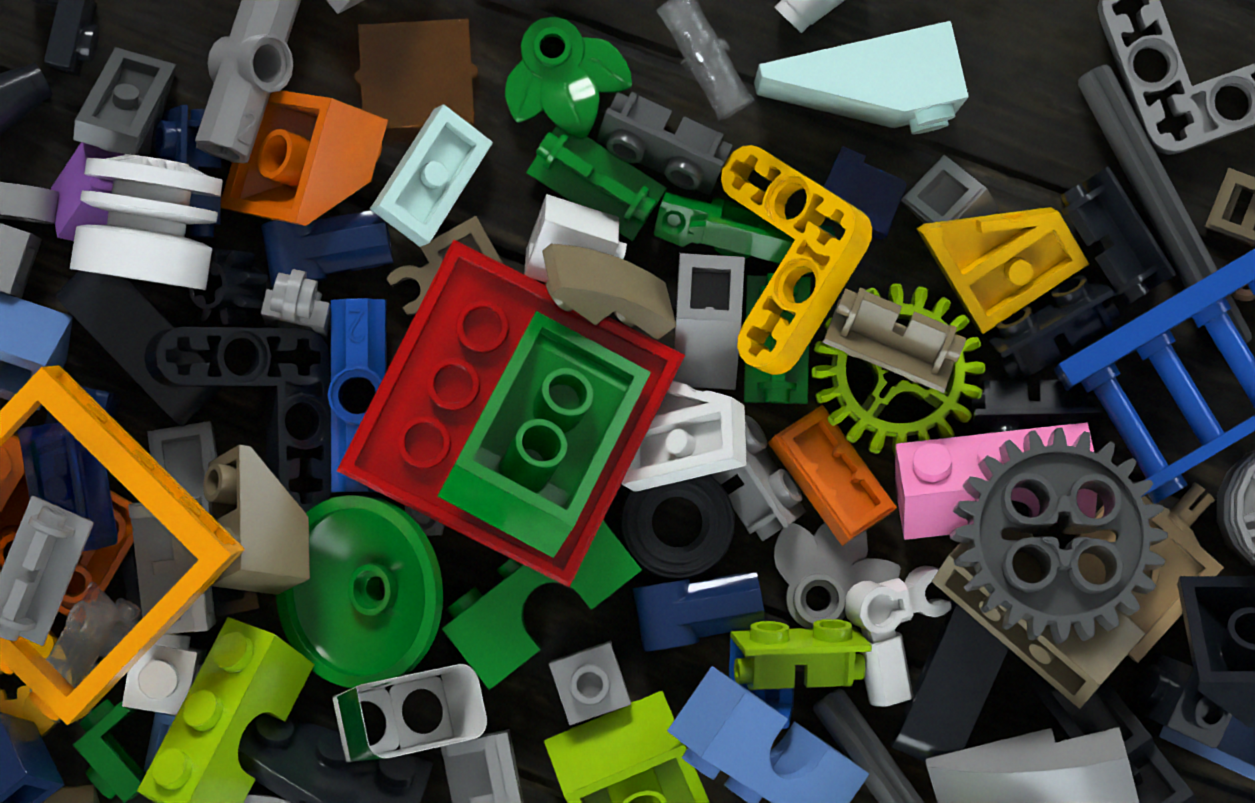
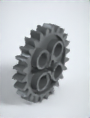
M1056 428L1050 434L1047 446H1044L1040 436L1033 430L1024 437L1023 453L1010 439L999 447L1003 464L988 455L978 464L988 481L970 476L964 482L963 488L975 498V501H959L953 508L955 514L969 521L968 525L958 527L950 533V539L966 543L969 548L968 551L954 560V565L958 567L974 566L976 575L964 586L966 592L985 587L989 595L985 599L981 611L983 613L989 612L998 605L1007 609L1002 626L1006 630L1015 625L1021 618L1027 620V637L1029 640L1038 638L1045 626L1048 625L1051 628L1055 644H1061L1067 640L1070 627L1073 625L1081 640L1086 641L1095 634L1094 618L1105 630L1110 631L1119 626L1118 615L1114 607L1129 616L1137 612L1141 607L1131 591L1141 594H1148L1153 591L1156 584L1143 571L1157 570L1165 564L1164 558L1149 550L1150 546L1168 538V532L1151 528L1149 525V520L1164 510L1163 505H1144L1141 498L1152 487L1153 482L1145 480L1133 484L1128 477L1137 461L1132 458L1123 462L1118 467L1114 465L1111 459L1115 444L1111 441L1097 453L1090 451V432L1084 431L1077 437L1072 446H1067L1063 428ZM1014 488H1025L1035 494L1040 505L1037 517H1025L1015 510L1011 501V494ZM1089 489L1100 496L1104 504L1102 518H1090L1082 513L1076 499L1078 490ZM1058 522L1059 531L1063 534L1076 535L1096 531H1112L1116 535L1115 542H1108L1090 537H1078L1059 549L1058 539L1054 537L1005 540L1001 536V531L1003 529H1010L1011 531L1040 534ZM1024 552L1036 558L1041 569L1038 583H1027L1017 577L1012 566L1015 553ZM1081 554H1093L1102 561L1106 571L1103 584H1093L1083 578L1078 567Z

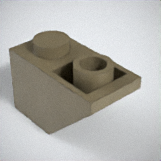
M238 445L208 462L203 492L205 499L209 502V514L245 548L241 555L211 586L278 595L310 579L308 516L252 447Z

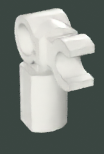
M926 565L918 567L909 573L905 582L899 578L881 583L861 581L853 585L847 592L844 607L847 619L853 625L861 628L862 635L872 645V652H860L865 659L864 679L868 700L871 705L890 706L910 700L913 697L902 634L895 632V628L901 622L911 620L913 613L918 612L926 616L938 617L945 615L952 609L949 601L941 598L927 601L925 597V590L939 568Z

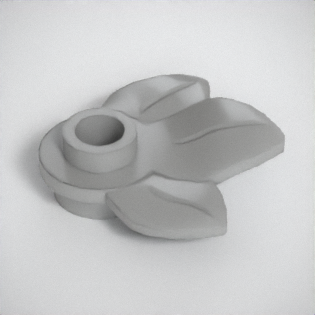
M825 522L819 526L814 535L802 526L791 523L781 530L774 547L775 567L788 583L786 592L787 609L791 617L805 628H813V623L817 620H842L846 615L844 611L846 595L853 585L861 581L881 583L899 578L901 568L898 564L888 560L866 558L868 552L866 531L842 546ZM814 586H822L829 595L827 605L818 611L810 609L806 603V594Z

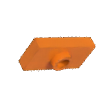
M821 405L776 434L768 444L836 539L844 546L886 518L897 507L852 444L846 440V436L837 424L832 426L828 422L827 418L830 414Z

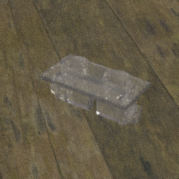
M91 581L80 602L76 603L70 610L64 630L51 653L45 659L76 688L98 665L95 663L98 656L106 657L138 624L137 617L141 609L123 598H118L114 604L104 591Z

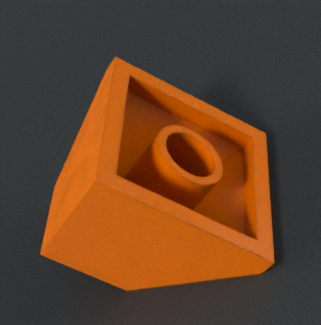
M281 90L272 92L248 163L232 162L221 199V208L287 223L308 225L371 182L376 162L381 155L382 141L388 120L333 98Z

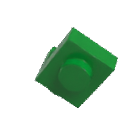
M107 699L79 723L86 733L73 746L91 765L85 773L93 785L108 799H112L117 794L125 803L139 794L137 790L146 772L111 733L137 709L123 707V701L114 706Z

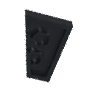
M266 713L259 714L247 725L238 748V760L243 771L255 778L256 782L290 803L304 801L307 803H421L434 762L409 754L385 759L346 762L340 732L290 716L287 717L286 721H283Z

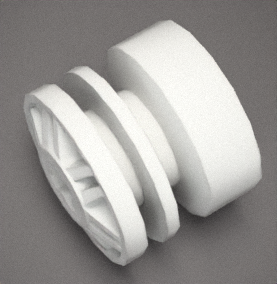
M124 154L107 159L87 158L84 174L113 181L112 194L82 190L81 201L109 213L107 225L76 226L70 269L206 290L212 248L204 243L186 238V224H211L217 222L218 212L189 205L191 194L220 197L223 180L210 177L190 167L189 164L153 157Z

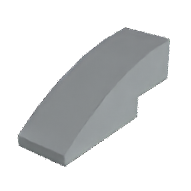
M1120 727L1060 742H1055L1052 728L926 759L937 803H1139Z

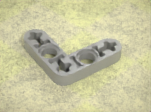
M1099 0V19L1132 108L1155 151L1167 155L1177 154L1255 126V81L1251 77L1255 75V63L1192 86L1160 0H1142L1144 7L1136 13V20L1140 31L1142 32L1150 25H1153L1157 35L1143 36L1128 47L1124 45L1122 37H1129L1134 32V29L1127 14L1115 15L1112 7L1119 0ZM1151 48L1163 54L1168 68L1165 77L1161 81L1149 83L1136 75L1133 61L1138 51ZM1172 84H1175L1179 94L1171 95L1166 100L1174 117L1184 115L1188 121V125L1180 131L1181 141H1175L1171 133H1159L1156 124L1165 118V112L1160 99L1151 106H1148L1144 96L1159 94ZM1234 86L1245 93L1249 106L1247 113L1242 119L1232 121L1219 115L1215 107V96L1220 88Z

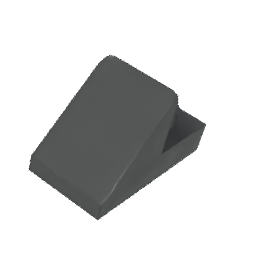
M115 47L75 119L73 140L97 146L109 152L149 157L154 147L156 126L162 120L174 79L176 64Z

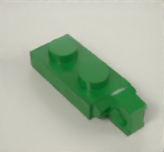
M665 192L661 202L654 236L681 247L691 242L696 244L701 242L702 244L714 246V249L724 256L745 257V259L753 256L773 261L778 267L795 241L794 238L742 204L713 197L710 204ZM785 215L787 220L794 218V217ZM822 224L819 226L834 236L835 231L832 230L833 227Z

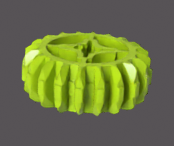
M892 284L888 293L889 301L902 306L897 319L909 321L915 311L948 325L941 317L949 309L951 302L947 298L942 297L934 305L933 309L929 311L923 308L928 291L924 287H918L912 295L911 304L903 303L901 284ZM870 288L866 290L867 292L880 297L879 293L875 288ZM961 315L955 318L949 326L957 327L956 332L967 326L969 319L965 315ZM829 318L825 323V328L827 330L832 318ZM978 337L966 340L958 361L954 362L944 393L921 383H909L902 380L888 388L882 398H880V392L887 384L883 374L888 371L882 370V367L860 358L871 368L874 376L872 389L863 405L860 406L851 393L847 381L846 361L848 354L824 344L823 341H818L815 344L814 351L822 356L831 357V366H815L811 369V376L816 379L831 378L833 387L818 392L815 398L818 403H826L837 398L841 408L829 415L827 418L828 422L834 426L849 416L855 423L847 431L846 440L850 443H855L866 429L872 432L868 450L874 454L880 453L884 445L885 436L893 437L892 449L894 455L896 444L907 443V436H914L915 442L931 440L927 431L931 428L935 430L941 439L954 437L953 429L945 418L951 415L957 421L968 422L972 414L967 408L957 403L960 396L967 399H980L982 395V389L975 385L964 383L965 375L975 376L985 372L984 363L978 361L965 363L964 353L972 352L979 348L981 342ZM897 394H909L935 407L927 416L911 423H891L877 418L884 407Z

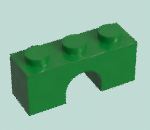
M604 520L570 585L591 610L642 571ZM509 559L496 570L503 578V581L483 596L475 586L449 606L446 611L453 620L442 628L489 690L541 650L542 647L529 632L525 624V602L530 593L538 586L545 583H559L513 559Z

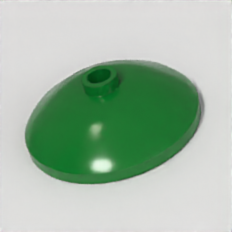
M360 494L339 496L323 501L306 513L309 519L310 579L276 595L278 614L286 637L295 650L314 663L313 672L339 686L354 688L361 684L405 676L427 654L435 639L441 620L443 585L440 567L433 547L426 534L414 519L404 510L387 500ZM381 580H383L385 586V596H383L380 590ZM387 682V683L380 684V685H377V686H374V687L383 686V685H386V684H389V683H392V682Z

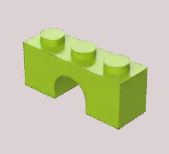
M227 617L137 792L155 803H244L256 779L243 771L239 764L238 748L242 734L247 725L261 713H266L286 721L314 663L277 635Z

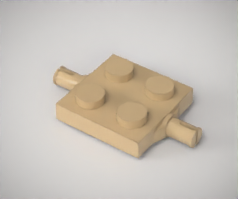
M1195 482L1171 510L1163 507L1164 510L1149 520L1151 528L1168 532V538L1150 546L1149 549L1164 558L1165 564L1157 570L1143 571L1156 584L1155 589L1148 594L1131 591L1141 608L1130 616L1133 623L1145 632V635L1127 655L1134 662L1139 663L1183 614L1177 586L1179 576H1217L1224 568L1199 545L1193 530L1189 528L1204 510L1215 501L1209 493H1203L1205 489ZM1146 496L1141 497L1144 505L1154 504ZM1104 505L1095 514V519L1103 517ZM1096 531L1087 534H1077L1073 538L1090 537L1115 542L1116 535L1112 531ZM1081 554L1078 567L1083 578L1093 584H1103L1106 571L1102 561L1093 554Z

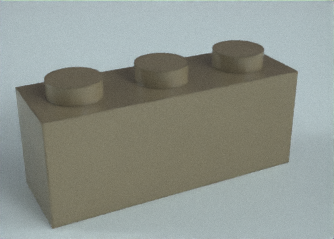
M1003 529L1001 531V536L1005 540H1021L1033 537V534L1011 531L1010 529ZM960 542L948 555L931 581L1079 709L1082 708L1145 635V632L1133 623L1131 616L1121 612L1116 607L1114 608L1118 615L1119 626L1107 631L1094 618L1095 634L1086 641L1081 640L1073 625L1070 627L1067 640L1061 644H1055L1051 628L1048 625L1045 626L1038 638L1029 640L1027 637V620L1023 618L1008 630L1002 628L1007 609L998 605L993 610L983 613L981 607L989 595L985 587L967 592L964 588L967 582L976 575L974 566L958 567L954 565V560L969 550L966 543ZM1024 552L1015 553L1012 566L1017 577L1027 583H1038L1041 569L1036 558Z

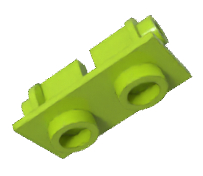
M838 619L817 620L813 623V628L789 629L787 624L781 622L760 621L751 624L750 630L731 631L730 634L732 640L745 655V658L735 659V682L747 684L749 690L794 688L795 665H804V685L807 688L852 686L854 680H861L865 677L863 654H855V652H872V645L856 627H852V624L847 621Z

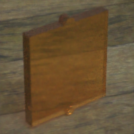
M469 19L358 25L360 70L355 73V80L358 84H361L362 108L364 111L387 119L386 129L423 127L432 111L444 104L469 124H475L472 78L477 77L478 69L475 65L471 64Z

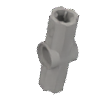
M241 0L230 36L221 37L217 40L209 52L208 70L214 85L195 139L197 142L196 148L210 156L219 157L233 163H248L270 94L284 88L292 76L293 58L287 42L301 0Z

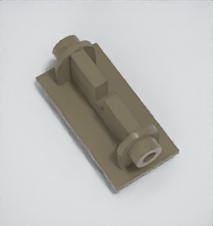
M861 287L857 293L845 288L841 299L837 303L823 343L844 351L852 357L861 358L902 375L910 381L921 383L944 393L954 362L958 361L966 342V338L955 334L957 327L946 325L915 311L906 327L896 323L902 306L871 294Z

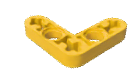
M747 145L735 150L726 160L721 175L723 189L731 198L794 238L795 241L742 325L738 335L737 348L740 357L745 363L765 373L779 375L792 369L799 361L867 251L872 239V226L870 219L858 208L762 148ZM753 170L772 181L766 192L748 181V177ZM805 189L807 199L803 211L795 218L787 220L785 216L787 200L794 192ZM825 217L846 229L840 240L819 227L824 222ZM814 272L816 284L813 293L802 303H796L793 295L797 281L804 274ZM783 310L795 315L791 323L780 316ZM770 334L777 341L771 352L764 345L766 338Z

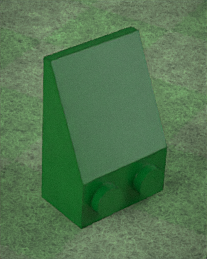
M536 311L445 480L438 497L554 558L574 528L651 372Z

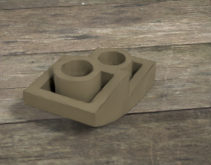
M551 243L542 250L548 276L546 288L551 298L563 310L568 312L574 310L595 325L614 312L617 318L629 327L636 325L656 340H659L677 326L666 283L650 272L613 255L592 249Z

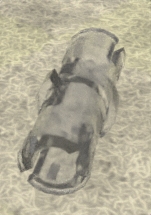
M669 0L657 9L658 15L662 17L684 56L681 64L687 74L693 72L715 110L719 121L734 115L754 102V98L749 94L726 54L730 50L724 37L717 38L696 0Z

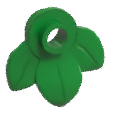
M545 17L531 24L525 31L521 41L522 61L507 78L505 97L511 115L517 123L527 121L544 110L549 119L558 128L572 136L583 139L589 135L594 125L599 106V92L618 93L632 87L631 72L618 49L608 41L582 37L576 26L566 19ZM549 37L560 39L565 46L562 55L557 58L544 56L540 46L545 39Z

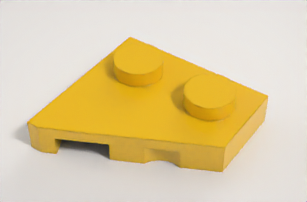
M1052 207L924 223L917 228V231L975 328L983 334L1089 265L1061 214Z

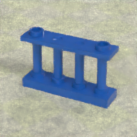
M1255 249L1069 357L1053 369L1066 391L1080 383L1087 393L1094 391L1133 458L1137 461L1136 463L1146 478L1143 481L1151 480L1153 482L1152 487L1143 496L1148 494L1154 504L1188 485L1182 473L1255 431V415L1230 430L1223 431L1171 344L1176 339L1170 331L1190 318L1194 320L1198 328L1204 325L1255 408V358L1227 313L1232 307L1226 297L1247 285L1253 295H1255ZM1136 350L1142 360L1150 359L1202 445L1170 465L1166 462L1116 379V376L1121 373L1115 363Z

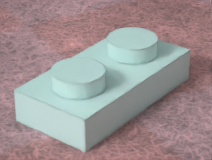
M443 104L435 108L370 210L419 247L430 243L493 142Z

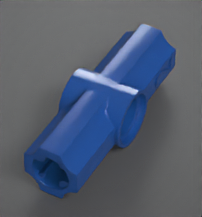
M357 298L331 300V383L328 390V400L331 407V492H377L337 472V469L365 413L353 414L346 409L342 398L345 387L351 381L362 378L370 380L377 392L387 372V300Z

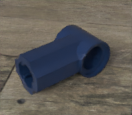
M372 210L324 219L317 218L306 226L277 220L261 225L272 289L279 272L290 275L293 269L307 272V279L322 282L327 280V275L359 271L394 264L388 224Z
M744 572L715 577L712 580L690 583L689 579L633 588L643 652L700 642L699 637L750 629L751 624L755 622L765 621L757 572L747 574Z

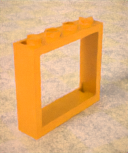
M60 365L41 367L0 410V448L42 404L198 559L188 572L76 688L25 638L19 636L17 641H10L0 637V671L9 675L14 672L32 690L29 694L30 700L40 712L54 721L61 719L66 725H69L86 716L241 555L245 548Z

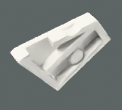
M672 381L621 484L636 492L747 466L744 405L730 396L708 390L704 392L698 391L687 384Z

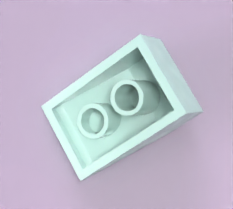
M951 21L759 64L754 81L756 94L759 96L891 128L910 125L911 134L930 132L948 126V120L956 117V112L969 97Z

